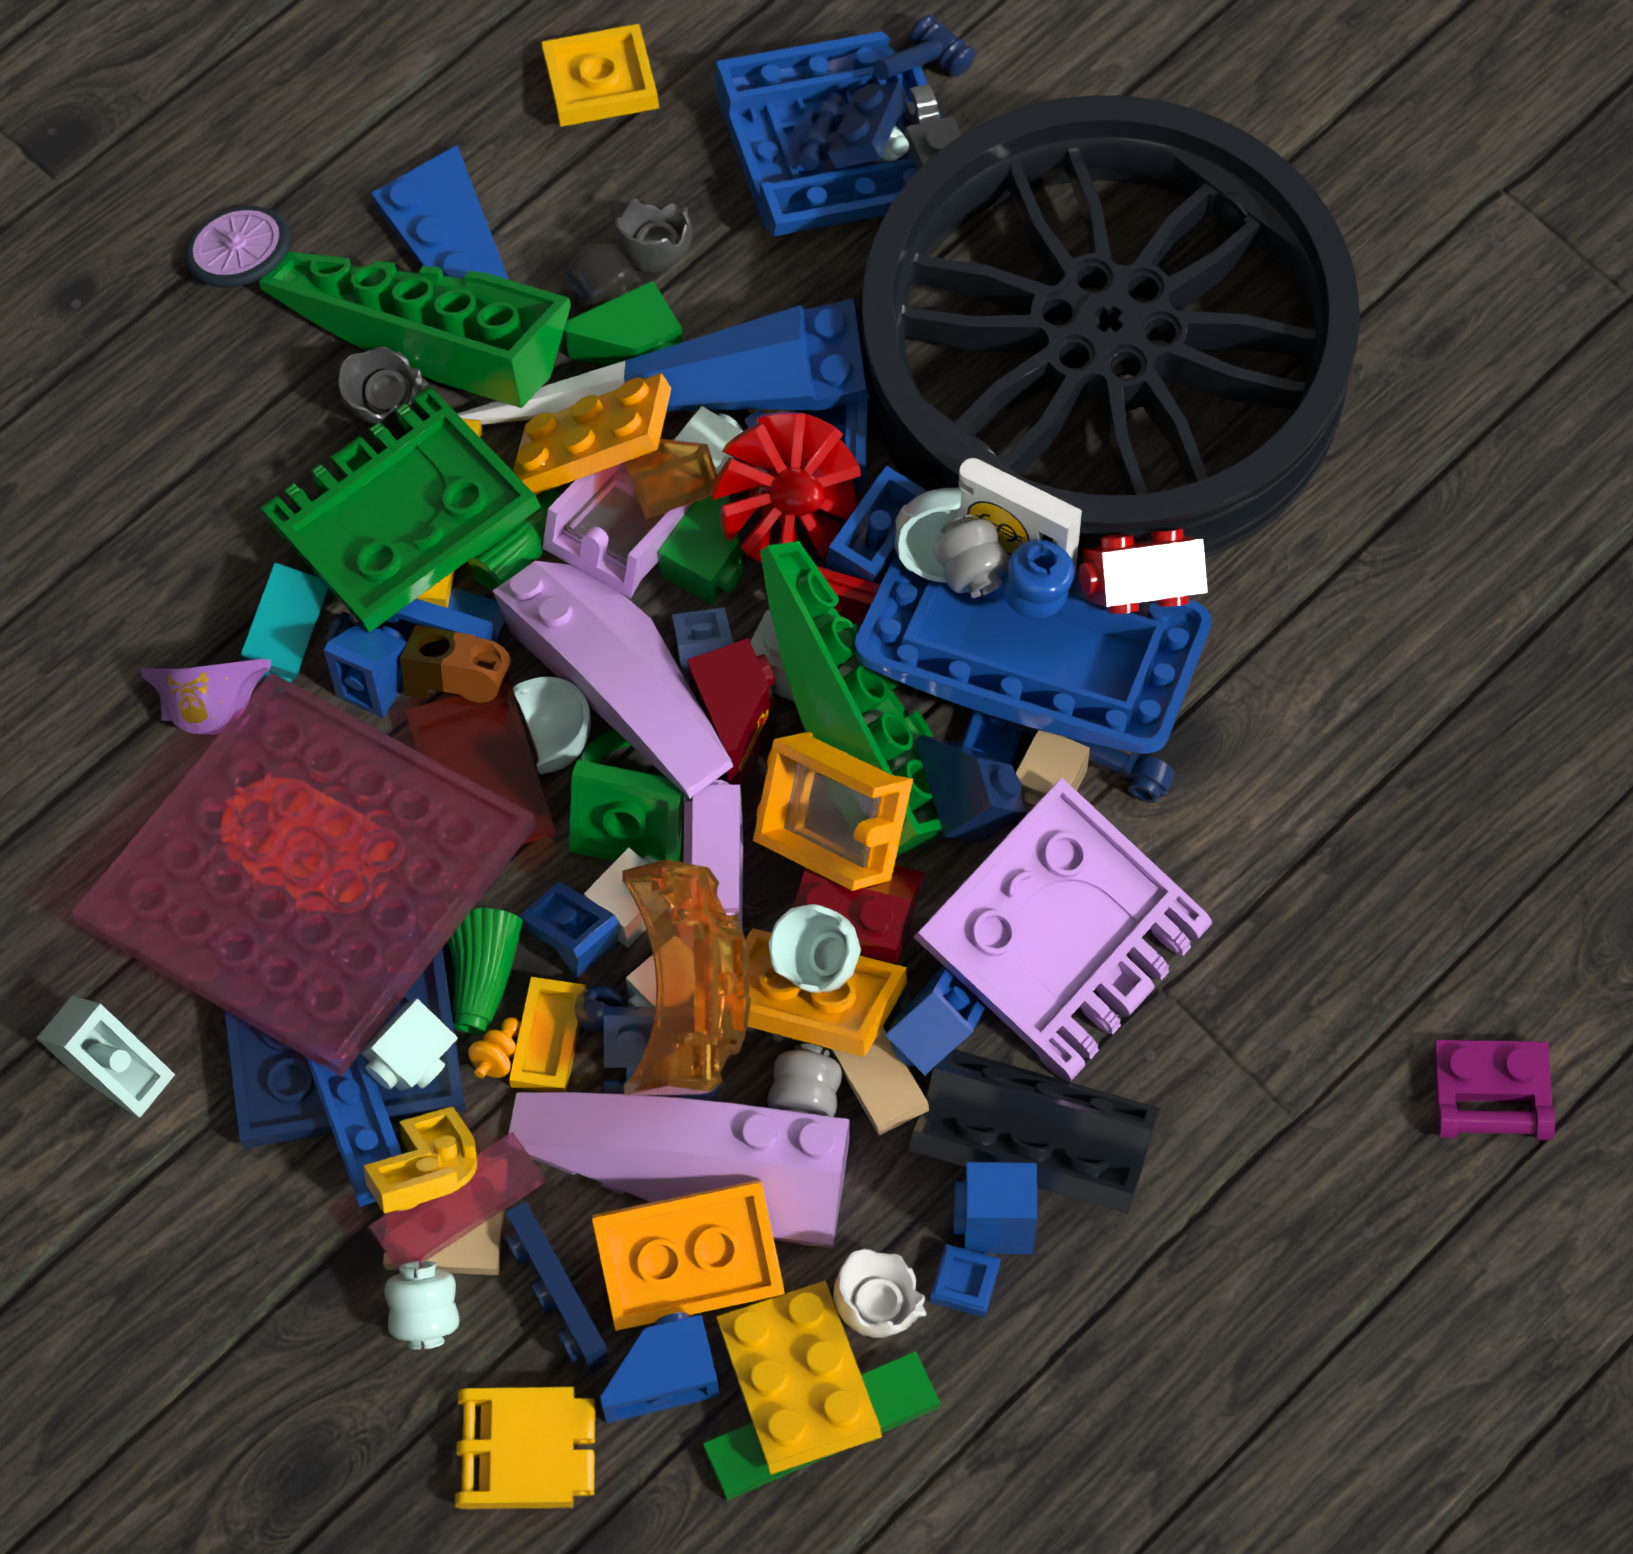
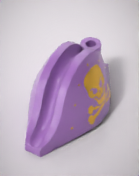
M257 659L185 669L140 668L142 678L153 685L160 694L161 721H173L181 730L193 734L219 735L233 729L242 720L252 691L257 682L270 670L271 660Z

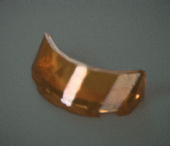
M665 859L623 870L622 882H624L632 895L648 932L656 973V1007L650 1038L635 1072L627 1083L624 1084V1096L710 1093L722 1081L720 1072L729 1055L739 1054L749 1020L751 997L749 995L750 963L744 934L737 914H726L717 896V888L720 882L709 867Z

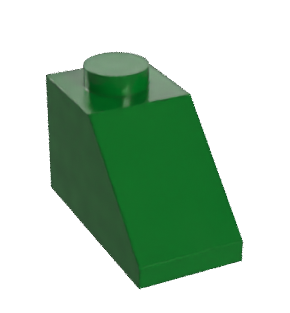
M654 281L566 321L562 335L564 350L570 359L602 367L683 342L682 327Z
M716 472L657 550L659 576L711 606L714 605L723 591L729 593L735 588L744 569L741 564L738 533L729 542L723 535L721 528V506L730 503L729 495L712 499L711 490L718 476Z

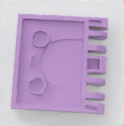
M1061 778L921 928L914 938L1037 1053L1041 1062L1060 1079L1071 1082L1085 1066V1062L1080 1055L1091 1059L1099 1050L1098 1044L1093 1037L1070 1016L1080 1006L1084 1015L1094 1022L1099 1029L1106 1033L1114 1034L1121 1026L1120 1019L1093 991L1096 989L1099 996L1122 1016L1129 1017L1154 989L1153 982L1144 972L1154 979L1160 980L1169 972V965L1142 939V936L1151 929L1153 935L1166 948L1176 955L1184 956L1191 948V941L1189 939L1197 941L1211 926L1212 921L1209 915L1071 785ZM1127 953H1129V955H1130V957L1132 958V960H1133L1139 967H1137V966L1126 956Z

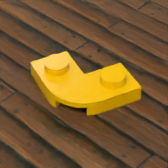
M454 1107L399 1121L401 1138L409 1152L363 1165L366 1185L384 1214L395 1210H408L414 1208L419 1203L448 1195L464 1186L475 1174L477 1155L474 1137Z

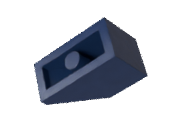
M925 735L915 740L944 837L982 843L1027 814L1021 795V783L1011 764L957 742Z

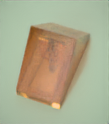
M660 439L658 450L622 463L630 487L645 520L711 496L713 484L718 476L708 444Z

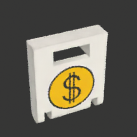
M969 458L965 460L959 469L960 480L958 487L961 490V505L957 509V517L961 516L963 523L964 515H972L973 520L987 519L991 521L997 530L999 544L1006 551L1009 558L1012 552L1022 543L1031 540H1042L1043 534L1053 538L1052 542L1069 554L1074 564L1075 576L1082 510L979 459Z

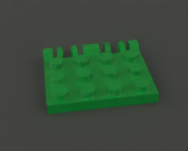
M430 386L411 398L415 408L425 419L424 422L405 403L395 410L399 423L408 431L399 440H396L389 430L379 422L369 428L372 438L382 450L381 453L377 454L361 436H358L329 457L332 465L343 478L342 481L338 483L321 464L311 470L314 483L324 492L316 500L311 502L305 492L294 483L284 490L285 495L298 513L294 514L277 495L259 508L273 530L282 539L287 541L368 633L541 508L536 495Z

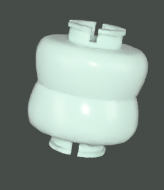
M419 1261L403 1264L399 1267L401 1274L392 1276L385 1283V1298L390 1308L388 1317L389 1332L396 1339L408 1341L407 1346L410 1349H421L422 1341H424L425 1349L438 1347L444 1344L443 1336L454 1332L459 1325V1314L454 1302L455 1278L448 1271L435 1269L436 1262L423 1261V1268L419 1267Z

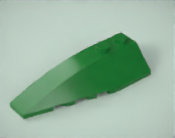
M288 252L281 263L259 281L261 290L310 321L361 349L369 351L383 346L394 352H401L407 357L410 368L420 369L421 375L519 408H523L551 377L571 307L568 297L485 272L467 271L465 278L443 276L442 268L422 266L419 273L396 271L395 263L375 261L374 264L356 267L351 266L349 258Z
M795 541L766 546L760 551L769 609L783 667L805 731L813 733L812 737L888 774L913 778L896 858L902 857L943 837V830L915 742L922 735L934 737L928 724L918 710L909 714L893 692V689L900 685L896 680L863 666L856 659L854 646L860 627L857 623L853 624L850 620L841 617L834 606L838 604V596L801 543ZM825 776L833 799L842 808L854 832L856 826L861 821L872 818L876 798H870ZM855 841L859 849L864 853L865 845Z

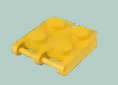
M574 1387L467 1388L458 1391V1404L463 1405L464 1410L463 1440L457 1442L456 1454L462 1457L461 1492L455 1494V1507L460 1509L573 1508L574 1496L594 1495V1451L574 1450V1445L595 1443L594 1399L575 1398ZM475 1406H481L480 1440H474ZM474 1457H480L479 1491L473 1492Z

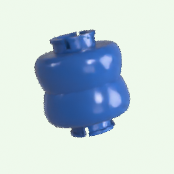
M1031 540L1022 543L1012 552L1008 561V570L1002 583L1003 596L1009 607L1022 616L1033 619L1053 616L1063 608L1067 600L1069 588L1074 579V564L1069 554L1053 542Z

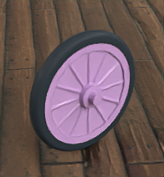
M240 206L222 211L201 224L191 236L185 255L188 269L199 281L214 287L230 288L252 283L269 274L281 263L289 248L290 231L287 223L278 213L265 207Z

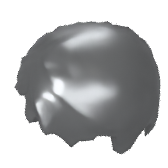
M638 199L631 200L622 217H618L615 221L616 245L624 259L631 266L643 272L649 271L651 273L664 271L679 263L688 252L693 234L687 214L688 208L682 207L677 209L674 203H670L660 210L654 205H642Z
M383 346L376 347L365 353L350 355L342 362L338 378L339 390L345 406L360 420L372 424L379 422L381 425L397 422L395 410L404 403L412 410L414 404L411 398L428 385V382L421 377L420 369L410 368L406 356L401 352H394Z

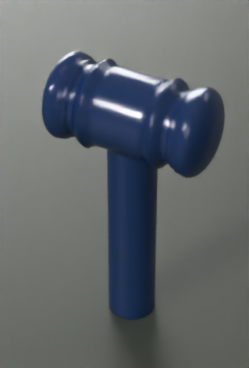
M926 15L916 22L910 33V42L916 46L877 60L873 65V71L878 79L885 80L935 60L942 69H947L952 77H958L963 75L973 64L975 50L970 46H966L964 40H960L945 28L944 23L937 22L933 15Z

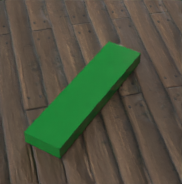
M916 1351L861 1375L880 1425L881 1434L940 1408V1401ZM752 1422L703 1443L705 1453L727 1501L831 1456L828 1455L770 1475Z

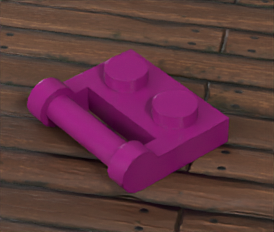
M1435 1041L1433 1056L1438 1138L1456 1139L1457 1133L1533 1134L1535 1140H1553L1555 1114L1552 1106L1549 1042ZM1456 1101L1531 1102L1532 1112L1457 1110Z

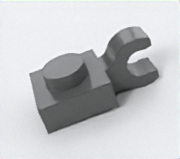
M929 84L910 88L909 93L913 101L905 103L907 116L913 125L906 127L904 136L908 140V150L917 171L941 149L962 135L954 116L939 119L936 98Z

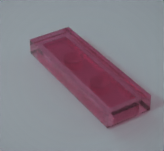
M511 1132L477 1155L475 1174L464 1186L448 1195L419 1203L414 1208L389 1212L369 1225V1229L398 1273L401 1274L399 1271L401 1265L414 1261H419V1265H421L423 1261H427L545 1183L544 1175L514 1133Z

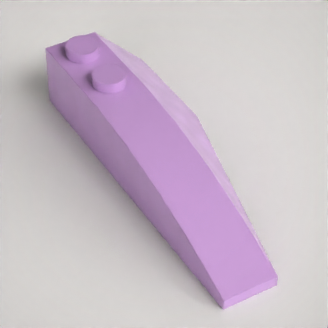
M534 561L493 590L510 633L558 678L564 679L580 689L588 705L688 798L697 794L733 767L730 757L653 621L625 595L570 564Z
M571 1092L516 1093L506 1146L511 1151L574 1175L578 1173L601 1182L602 1187L620 1194L626 1192L649 1202L761 1179L774 1241L833 1249L850 1142L849 1119L733 1103L672 1097Z

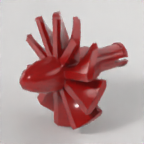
M778 412L760 415L755 418L756 425L735 436L722 450V452L742 461L738 462L731 458L726 461L711 490L712 499L737 492L750 494L748 498L721 506V528L723 535L731 542L751 515L763 506L762 520L740 547L747 556L762 562L760 551L769 546L771 527L777 519H779L782 526L780 544L799 541L805 549L794 528L795 515H797L819 556L824 557L828 554L829 546L838 535L841 523L815 511L821 509L848 521L857 508L852 479L861 476L860 467L850 450L840 440L843 434L831 424L800 412Z

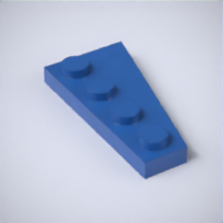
M458 145L371 193L374 206L420 268L422 266L442 268L443 276L465 278L467 271H478L508 279Z

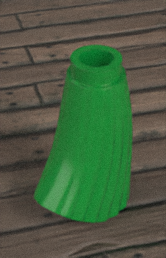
M550 489L544 494L538 495L537 500L541 508L468 560L473 570V578L478 584L493 592L494 589L536 561L545 551L543 549L548 508L561 496L559 492Z
M476 907L454 918L441 930L440 934L448 946L453 959V1016L455 1017L453 1025L459 1031L473 1035H484L487 1025L491 1024L498 1009L513 965L523 925V920L513 913L500 909Z

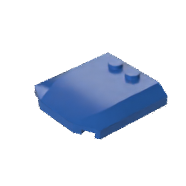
M882 31L716 61L714 77L719 107L763 227L771 235H784L886 215L900 191L917 172L909 150L895 161L877 164L870 161L839 169L835 168L831 159L819 162L814 170H805L798 163L800 156L799 143L803 134L813 127L811 118L816 106L824 101L828 94H840L844 98V105L850 103L854 92L866 85L877 84L880 86L899 81L907 96L905 101L907 103L913 101L909 93L910 88L928 84L921 66L885 80H880L875 76L873 71L874 63L896 53L888 45L890 38ZM905 103L895 124L903 134H905L907 126L913 125L907 116ZM937 109L938 117H939V119H941V116H940L939 111H938V109Z

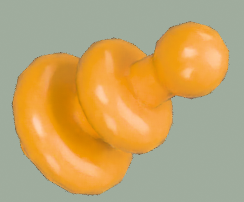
M509 1017L502 1022L501 1031L490 1030L484 1035L483 1041L474 1042L469 1047L468 1057L476 1068L474 1074L478 1078L482 1079L485 1075L501 1078L510 1072L511 1062L509 1058L515 1055L516 1044L512 1038L519 1035L521 1026L517 1018Z

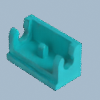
M274 563L240 655V661L271 660L270 670L259 681L282 688H289L292 679H297L321 608L329 591V588L319 577Z

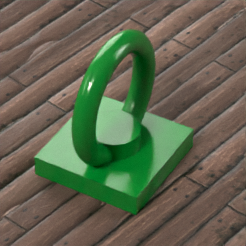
M614 728L597 736L585 747L572 772L569 852L616 861L630 848L642 859L650 856L657 860L668 873L675 874L680 860L685 794L666 777L602 765L601 762L610 753L632 746Z

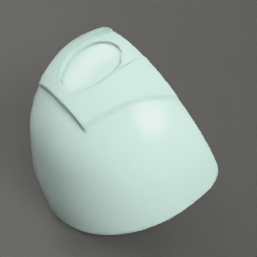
M959 487L940 488L924 492L911 500L907 505H904L896 517L895 550L898 557L909 571H913L928 580L947 583L945 568L936 559L933 547L936 540L943 535L941 528L949 521L957 518V509L961 505V490Z
M538 677L517 684L513 691L538 758L536 766L539 773H551L567 767L581 754L590 733L591 716L584 694L574 684L556 677Z

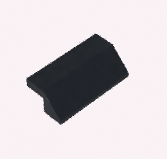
M954 1049L933 1069L926 1098L929 1111L920 1115L913 1130L908 1151L967 1167V1162L1037 1163V1188L1128 1214L1139 1184L1160 1108Z

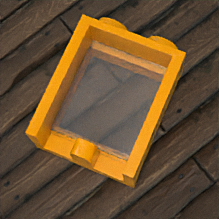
M811 732L774 739L767 759L768 769L762 799L757 808V823L753 841L851 891L890 881L913 778L888 774L812 737L813 733Z

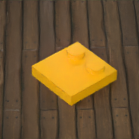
M639 24L542 42L544 59L560 127L659 109L657 91Z

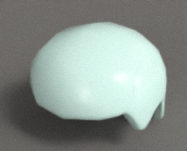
M815 904L790 908L775 922L768 942L771 965L774 971L791 981L799 989L816 994L819 992L828 993L839 989L853 975L861 952L856 930L849 920L834 910Z

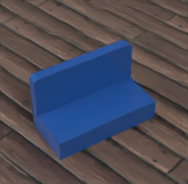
M454 587L451 588L448 608L415 599L387 620L390 628L396 630L407 639L410 638L415 625L475 635L478 638L488 639L496 643L499 642L507 624L496 600Z

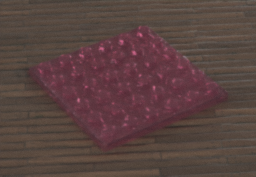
M271 673L71 913L76 924L342 1077L537 825L534 814Z

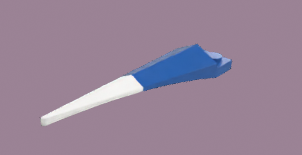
M854 298L805 310L799 305L543 386L523 408L496 401L458 413V415L463 419L481 420V425L531 420L544 412H551L553 414L571 407L586 396L596 395L598 397L619 389L625 382L633 378L645 379L661 372L672 388L667 411L699 410L701 406L708 410H824L871 399L859 308Z

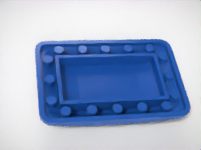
M896 552L857 633L854 652L856 659L863 666L959 705L1060 736L1110 748L1147 754L1162 749L1169 739L1208 638L1212 618L1209 611L1203 605L1190 599L1188 604L1171 607L1157 606L1156 600L1139 602V611L1109 614L1107 613L1106 606L1087 602V595L1083 593L1079 582V565H1076V573L1063 608L1055 615L1043 619L1027 618L1009 607L1003 596L1002 585L984 596L980 589L981 596L972 598L970 592L956 593L946 582L928 580L913 571H909L901 562Z

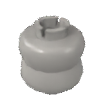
M964 515V523L960 516L949 521L941 528L943 535L936 540L933 552L936 559L945 568V577L949 587L956 593L970 592L972 598H977L981 596L980 589L984 596L1002 585L1003 581L1000 578L1006 574L1010 558L999 544L997 530L991 521L987 519L973 520L972 515Z
M813 1044L795 1045L794 1050L779 1054L773 1065L774 1083L767 1096L769 1108L833 1117L837 1109L836 1091L843 1078V1072L839 1063L829 1057L830 1053L828 1050H823V1047Z

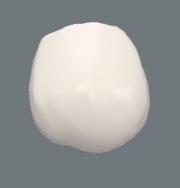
M869 1249L854 1251L842 1265L833 1289L834 1303L843 1321L861 1335L873 1338H886L906 1330L919 1317L926 1316L927 1314L922 1306L925 1301L924 1295L915 1291L916 1277L914 1272L907 1267L900 1255L876 1253Z

